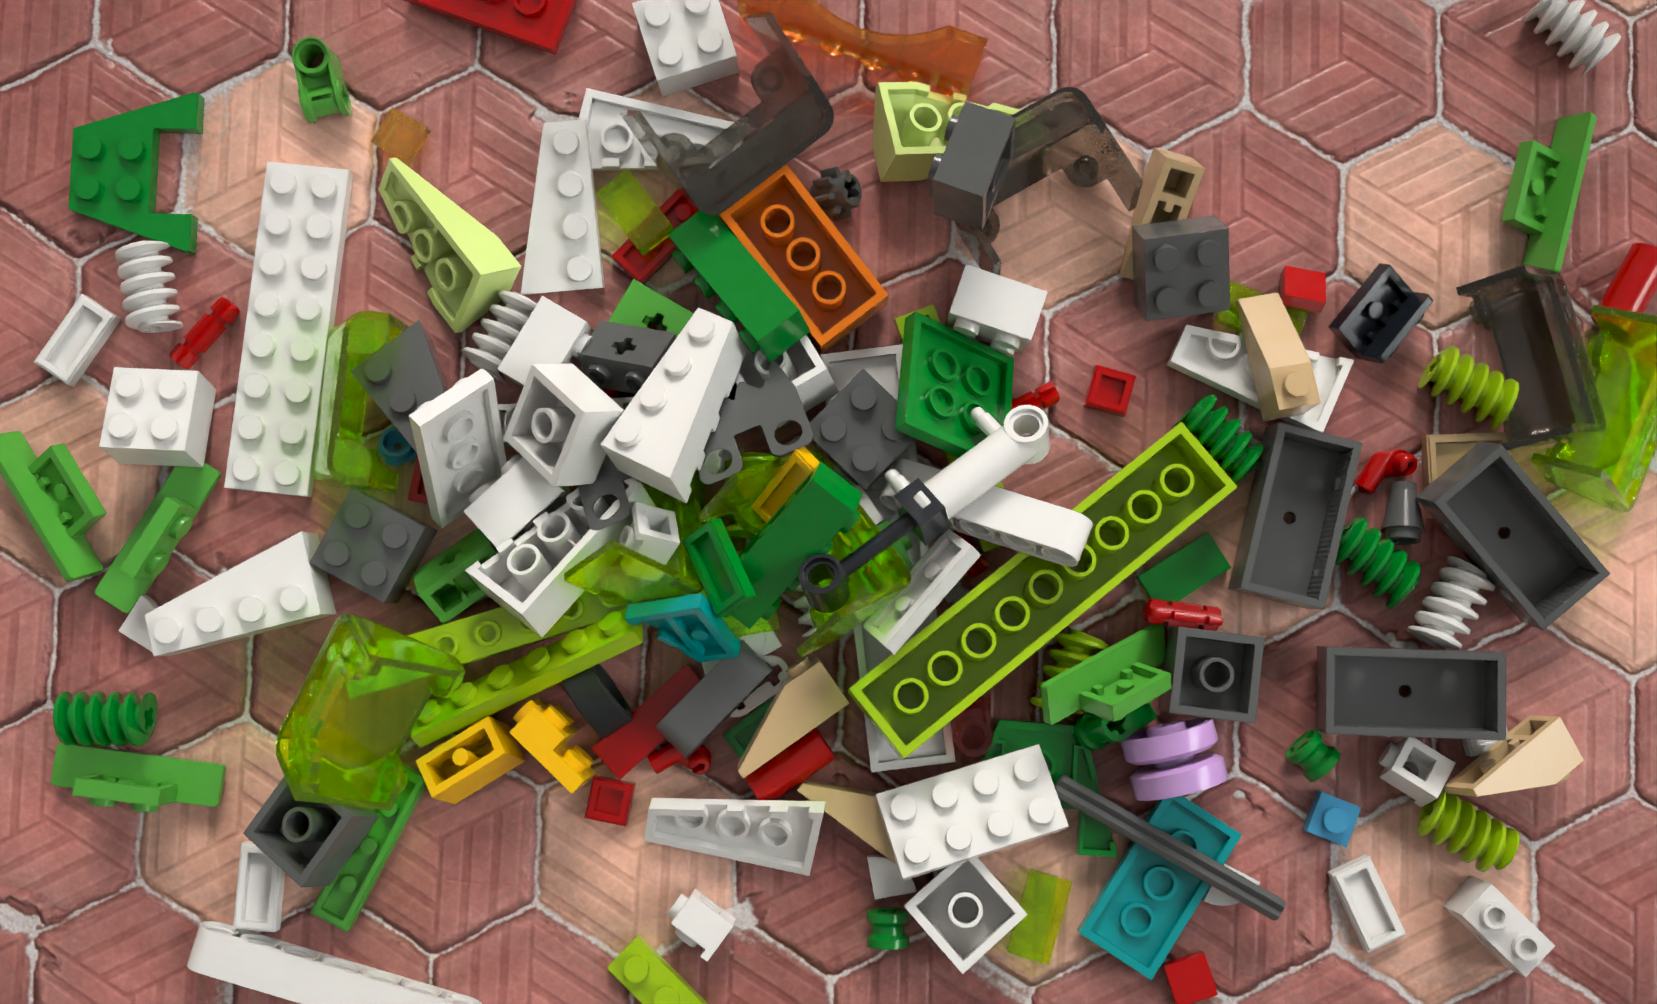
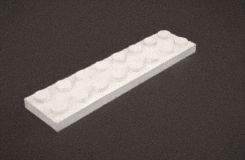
M267 161L224 488L312 497L353 182V173L350 170Z

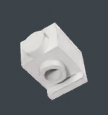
M635 502L632 506L633 522L630 526L626 525L620 536L619 548L623 551L620 562L626 571L658 578L680 544L676 515L673 511Z
M1406 737L1398 742L1397 745L1390 742L1382 752L1378 763L1384 766V769L1379 778L1415 799L1414 803L1423 807L1439 797L1456 763L1416 738ZM1403 766L1409 767L1412 773L1404 769Z
M696 888L688 898L681 893L666 914L673 919L671 924L677 928L675 934L683 942L691 947H696L697 944L703 947L700 957L707 962L730 932L736 919Z

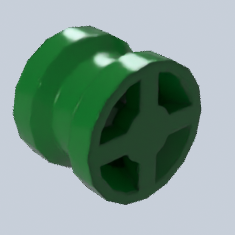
M1316 728L1306 731L1297 738L1285 754V758L1290 763L1299 764L1303 768V775L1310 782H1315L1326 775L1341 756V753L1334 746H1327L1322 741L1323 735Z
M879 907L866 910L867 921L871 924V933L867 936V947L879 950H895L909 946V936L905 933V923L909 920L907 909Z

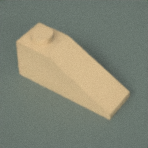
M1154 147L1139 187L1121 266V277L1134 280L1132 226L1187 218L1205 168L1193 158Z
M1279 293L1237 299L1235 302L1263 421L1303 415L1320 404L1310 358Z
M804 657L786 670L789 677L782 681L738 762V772L742 778H745L849 704V701L818 657L812 661Z
M1528 715L1506 734V741L1498 740L1446 783L1444 788L1449 794L1479 797L1556 785L1567 780L1571 775L1570 772L1583 762L1584 759L1561 717Z
M808 780L800 783L797 790L810 801H826L824 811L896 864L875 799L876 794H878L877 792Z

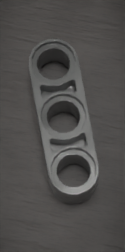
M742 640L739 656L737 658L720 660L658 723L656 729L686 759L768 678L773 669Z

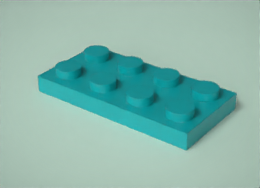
M1183 796L1157 800L1145 820L1224 865L1242 834ZM1132 841L1078 926L1077 931L1152 980L1211 885Z

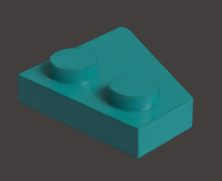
M703 593L630 604L627 607L625 615L627 623L636 626L640 622H646L658 629L656 639L669 646L679 648L685 655L698 662L737 658L739 656L741 642L724 620L716 617L710 602Z

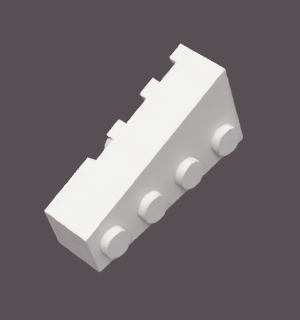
M698 307L600 444L619 471L686 504L692 491L690 483L695 470L700 471L706 456L703 450L710 432H715L719 423L720 416L718 412L724 398L729 397L747 352L732 321Z
M633 477L623 481L631 508L629 516L625 520L601 530H592L588 526L577 488L566 496L567 503L549 514L545 511L533 520L535 524L533 528L515 541L511 537L496 547L498 550L496 555L482 565L478 561L465 571L486 595L539 636L543 637L621 551L619 548L620 536L626 525L630 526L633 522V504L638 502L656 506L643 485ZM614 495L602 496L594 504V515L602 520L612 518L619 511L620 501Z
M301 531L145 614L153 656L178 655L335 615L336 610L327 572L309 563L320 544L318 534Z

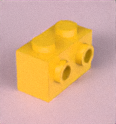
M487 716L471 724L468 729L450 740L440 743L432 751L417 759L416 763L431 797L456 804L525 762V757L517 740L509 733L511 731L510 726Z

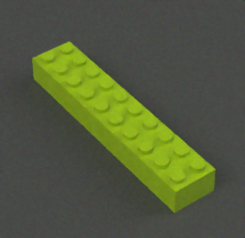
M1180 422L1072 509L1083 514L1093 523L1077 566H1064L1018 552L906 642L895 655L891 654L850 687L848 694L901 760L905 759L1234 491L1237 485L1187 427Z

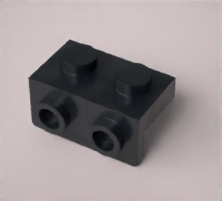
M1379 263L1328 327L1357 359L1382 364L1397 351L1398 345L1412 327L1421 321L1424 312L1432 304L1433 299L1429 294L1413 292L1390 264Z

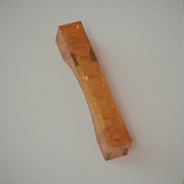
M737 0L739 16L743 17L747 24L755 28L765 29L768 26L782 31L781 33L784 37L794 42L803 43L807 40L820 45L824 52L830 55L840 57L846 54L859 59V63L869 69L881 70L885 68L896 72L897 76L906 82L920 83L921 81L935 86L940 94L952 96L955 92L967 95L968 98L988 41L987 38L950 25L929 32L907 35L879 33L857 27L838 18L819 4L817 0Z

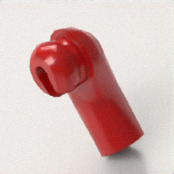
M1402 449L1376 452L1368 460L1354 486L1368 495H1373L1383 477L1409 476L1413 474L1417 468V459L1414 455Z
M670 743L647 757L656 774L675 764H679L692 769L694 774L702 775L710 769L712 756L704 745H700L685 759Z

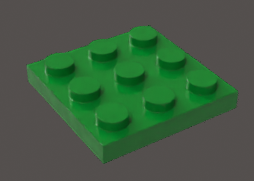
M915 311L905 318L895 430L957 457L962 456L988 437L971 418V412L974 408L981 407L1001 426L1004 425L1006 415L1011 411L1014 359Z

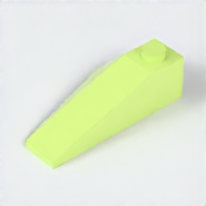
M878 82L875 90L872 147L881 182L928 179L930 166L937 153L943 155L948 141L944 140L949 120L953 114L960 115L967 95L956 92L952 96L930 91V85L919 82ZM973 103L1016 118L1014 150L1011 162L1046 155L1049 151L1038 114L997 103H992L989 106Z
M389 158L378 190L398 232L401 234L407 233L415 252L411 259L416 270L424 269L432 288L427 293L433 305L455 333L463 332L487 313L492 304L497 305L502 301L498 293L500 290H511L521 265L494 233L398 158Z

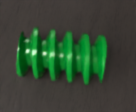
M1211 394L1195 403L1172 427L1177 426L1180 422L1184 423L1187 429L1198 437L1197 440L1204 448L1207 447L1209 449L1208 453L1212 458L1221 461L1219 466L1225 473L1230 471L1233 474L1231 480L1237 484L1261 461L1259 457L1264 450V445L1260 442L1248 447L1247 445L1252 438V433L1247 430L1236 435L1241 424L1240 420L1235 418L1224 422L1229 409L1223 406L1212 410L1217 396Z
M1357 517L1343 527L1335 564L1338 565L1349 559L1351 563L1346 574L1351 576L1362 570L1364 574L1359 585L1364 587L1375 581L1377 585L1372 595L1378 598L1388 592L1390 596L1385 606L1391 609L1399 604L1415 588L1420 578L1421 566L1414 560L1406 562L1407 554L1404 550L1398 549L1393 551L1394 543L1392 540L1386 538L1380 540V530L1377 528L1366 530L1368 525L1367 519Z
M69 691L62 692L54 704L53 726L56 736L64 745L80 743L87 746L96 743L100 746H105L113 743L116 746H124L130 743L133 746H142L149 741L154 732L158 715V702L156 695L152 692L145 693L141 701L137 692H129L125 700H123L120 692H112L108 699H106V695L103 692H94L91 698L86 692H77L74 698Z

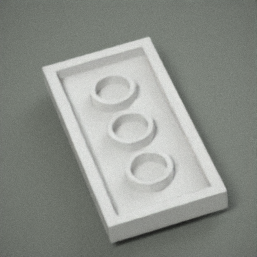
M483 368L469 377L460 379L452 388L432 401L423 403L415 412L409 415L431 517L441 528L464 514V510L471 505V502L468 500L469 497L485 483H489L491 486L504 475L500 470L506 464V456L494 378Z
M1039 744L878 793L875 796L902 881L1063 831L1069 827Z

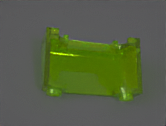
M359 311L335 326L329 333L311 463L315 479L323 485L342 489H351L352 487L363 491L396 494L398 473L389 471L382 465L376 449H368L361 444L367 392L350 372L369 356L381 351L388 342L409 328L408 325L390 313Z
M347 613L338 616L277 736V760L294 800L391 811L398 796L405 790L408 780L407 772L398 755L431 693L435 697L449 698L460 688L465 670L459 660L454 655L363 616Z

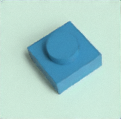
M1317 790L1302 829L1347 847L1361 807Z

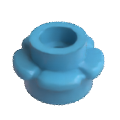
M395 426L386 429L381 434L377 444V452L380 457L385 458L386 464L402 466L404 462H412L417 457V453ZM402 445V449L395 450V446Z

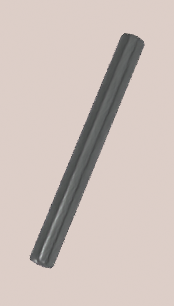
M1061 775L1054 784L1058 798L1269 919L1278 920L1284 911L1286 903L1280 897L1066 775Z

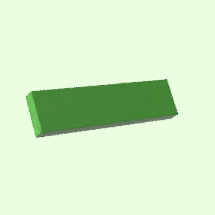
M395 759L390 760L367 804L380 817L331 885L323 886L310 911L311 914L345 932L352 929L427 787L420 772Z

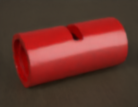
M1634 243L1631 245L1591 316L1592 321L1597 326L1616 335H1632L1657 291L1656 246L1646 243Z
M815 727L747 775L745 779L759 800H778L836 759V757Z

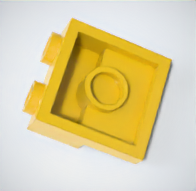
M539 697L535 701L530 700L513 717L518 724L509 733L571 794L583 787L597 773L591 767L594 763L593 759L581 747L575 745L571 748L567 744L578 733V730L572 725L576 721L575 718L562 705L557 703L553 707L549 702L545 703Z

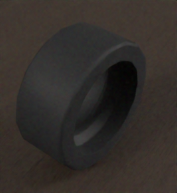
M600 664L561 681L578 711L601 737H609L633 720L629 705L616 684Z

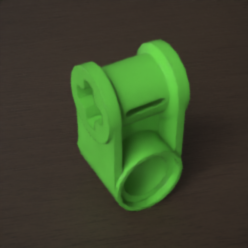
M316 37L300 39L292 50V60L299 87L300 105L308 123H317L320 117L339 113L343 116L351 115V101L338 56L321 39ZM318 54H324L322 64L319 67L310 68L311 59Z

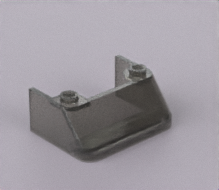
M771 12L752 13L746 18L769 55L755 65L751 74L753 90L761 100V103L701 149L697 150L691 140L680 133L670 132L658 137L641 111L625 109L620 113L659 170L696 209L706 214L717 215L729 209L825 135L833 124L834 111L830 102Z
M1075 87L1060 88L1011 115V117L1016 118L1013 157L993 206L1062 168L1068 179L1079 187H1092L1108 179L1127 210L1130 212L1136 208L1143 180L1082 90ZM991 208L982 231L955 222L960 237L980 269L1000 275L1001 259L991 245L997 238L1000 230V221L994 209Z
M1524 264L1456 287L1458 296L1473 298L1469 308L1474 322L1477 325L1482 324L1487 330L1493 331L1506 379L1512 378L1519 383L1518 396L1514 404L1515 409L1511 410L1508 420H1505L1503 423L1508 442L1500 444L1507 451L1526 450L1605 431L1606 419L1570 294L1565 280L1560 273L1555 274L1550 269Z

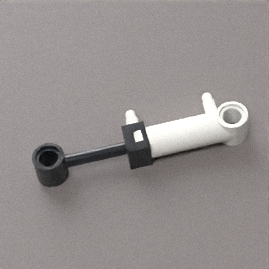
M1032 405L1018 406L1006 415L1004 425L1001 426L989 413H986L981 407H976L971 412V418L988 437L928 481L923 483L917 478L910 483L895 469L888 470L885 474V479L896 493L894 500L899 518L840 561L834 556L825 553L815 554L807 558L801 564L798 575L809 605L822 613H831L841 609L846 604L850 595L849 576L910 531H913L925 546L950 528L948 520L1022 465L1035 464L1043 460L1050 449L1048 419L1044 411ZM1024 433H1034V435L1030 437L1020 436ZM823 580H833L826 587H816V585Z

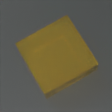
M392 107L371 142L374 146L410 166L431 131L423 124Z

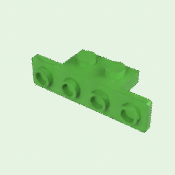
M1591 112L1559 118L1556 123L1551 148L1534 140L1520 142L1501 221L1530 235L1521 272L1527 276L1556 274L1561 270L1597 116Z
M20 431L0 434V474L63 578L67 582H72L99 574L103 570V565L84 534L103 518L107 512L64 443L52 445L37 458Z
M204 462L203 467L175 466L95 589V594L122 612L130 613L140 596L146 594L157 575L166 567L171 553L181 538L190 530L193 519L221 478V472Z
M1151 624L1043 682L1041 685L1044 722L1053 725L1080 709L1097 715L1105 721L1115 722L1172 689L1171 673L1155 668L1164 663V626Z
M60 743L56 747L51 784L73 788V796L88 797V804L93 806L112 807L116 806V801L131 803V810L138 812H158L159 806L173 802L215 807L221 804L226 765Z

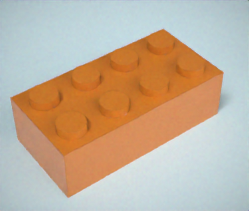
M786 163L718 213L720 220L800 310L811 331L807 336L821 354L887 305L889 296Z

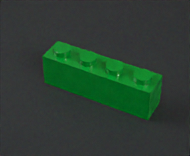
M708 205L668 234L676 248L671 253L676 263L685 274L693 270L697 275L693 282L704 297L709 300L714 296L719 301L715 308L721 317L740 326L742 330L738 333L752 354L760 350L767 360L771 362L811 332L796 305Z
M820 461L738 555L756 597L730 615L748 629L760 617L768 620L782 601L779 598L786 589L792 593L800 585L798 572L801 564L815 554H828L834 544L831 539L839 531L846 534L857 522L861 515L857 511V507L862 493Z

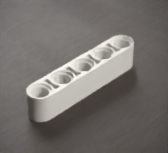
M907 459L896 460L892 468L900 475H903L910 483L917 478L925 483L941 471L940 469ZM886 481L879 500L889 509L898 512L894 500L896 493L890 487V483ZM995 486L948 520L949 529L1070 567L1077 566L1093 526L1092 521L1081 513Z

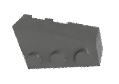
M419 320L350 371L416 453L409 415L415 412L423 403L432 401L448 390V384L435 353L433 341Z

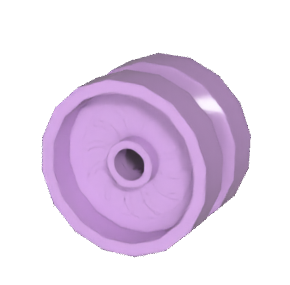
M1194 718L1158 724L1135 732L1126 740L1120 742L1126 762L1134 765H1146L1137 769L1130 777L1136 800L1152 801L1183 796L1217 786L1229 778L1223 756L1212 752L1200 753L1211 748L1218 741L1213 718Z

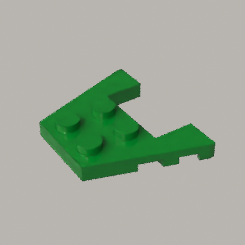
M190 93L73 128L68 209L121 230L143 236L149 240L168 243L170 247L182 252L196 254L198 218L192 214L156 213L159 143L161 133L203 134L205 98L199 93Z
M997 719L980 762L1039 744L1053 784L1056 783L1061 775H1066L1101 795L1091 750L1083 747L1078 741L1075 733V724L1055 723L1051 725L1046 722ZM1059 799L1062 808L1076 809L1075 807ZM1078 810L1076 853L1078 855L1117 858V848L1112 838L1110 827Z

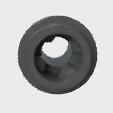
M1395 481L1391 483L1390 496L1381 531L1385 533V538L1392 540L1394 544L1411 545L1420 543L1421 534L1425 532L1420 504L1415 498L1417 496V483Z

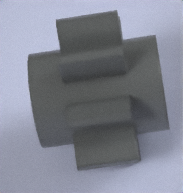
M837 166L821 170V178L812 182L810 195L827 217L832 216L834 221L851 217L850 209L859 207L862 197V190L858 179L850 174L849 170L840 171Z

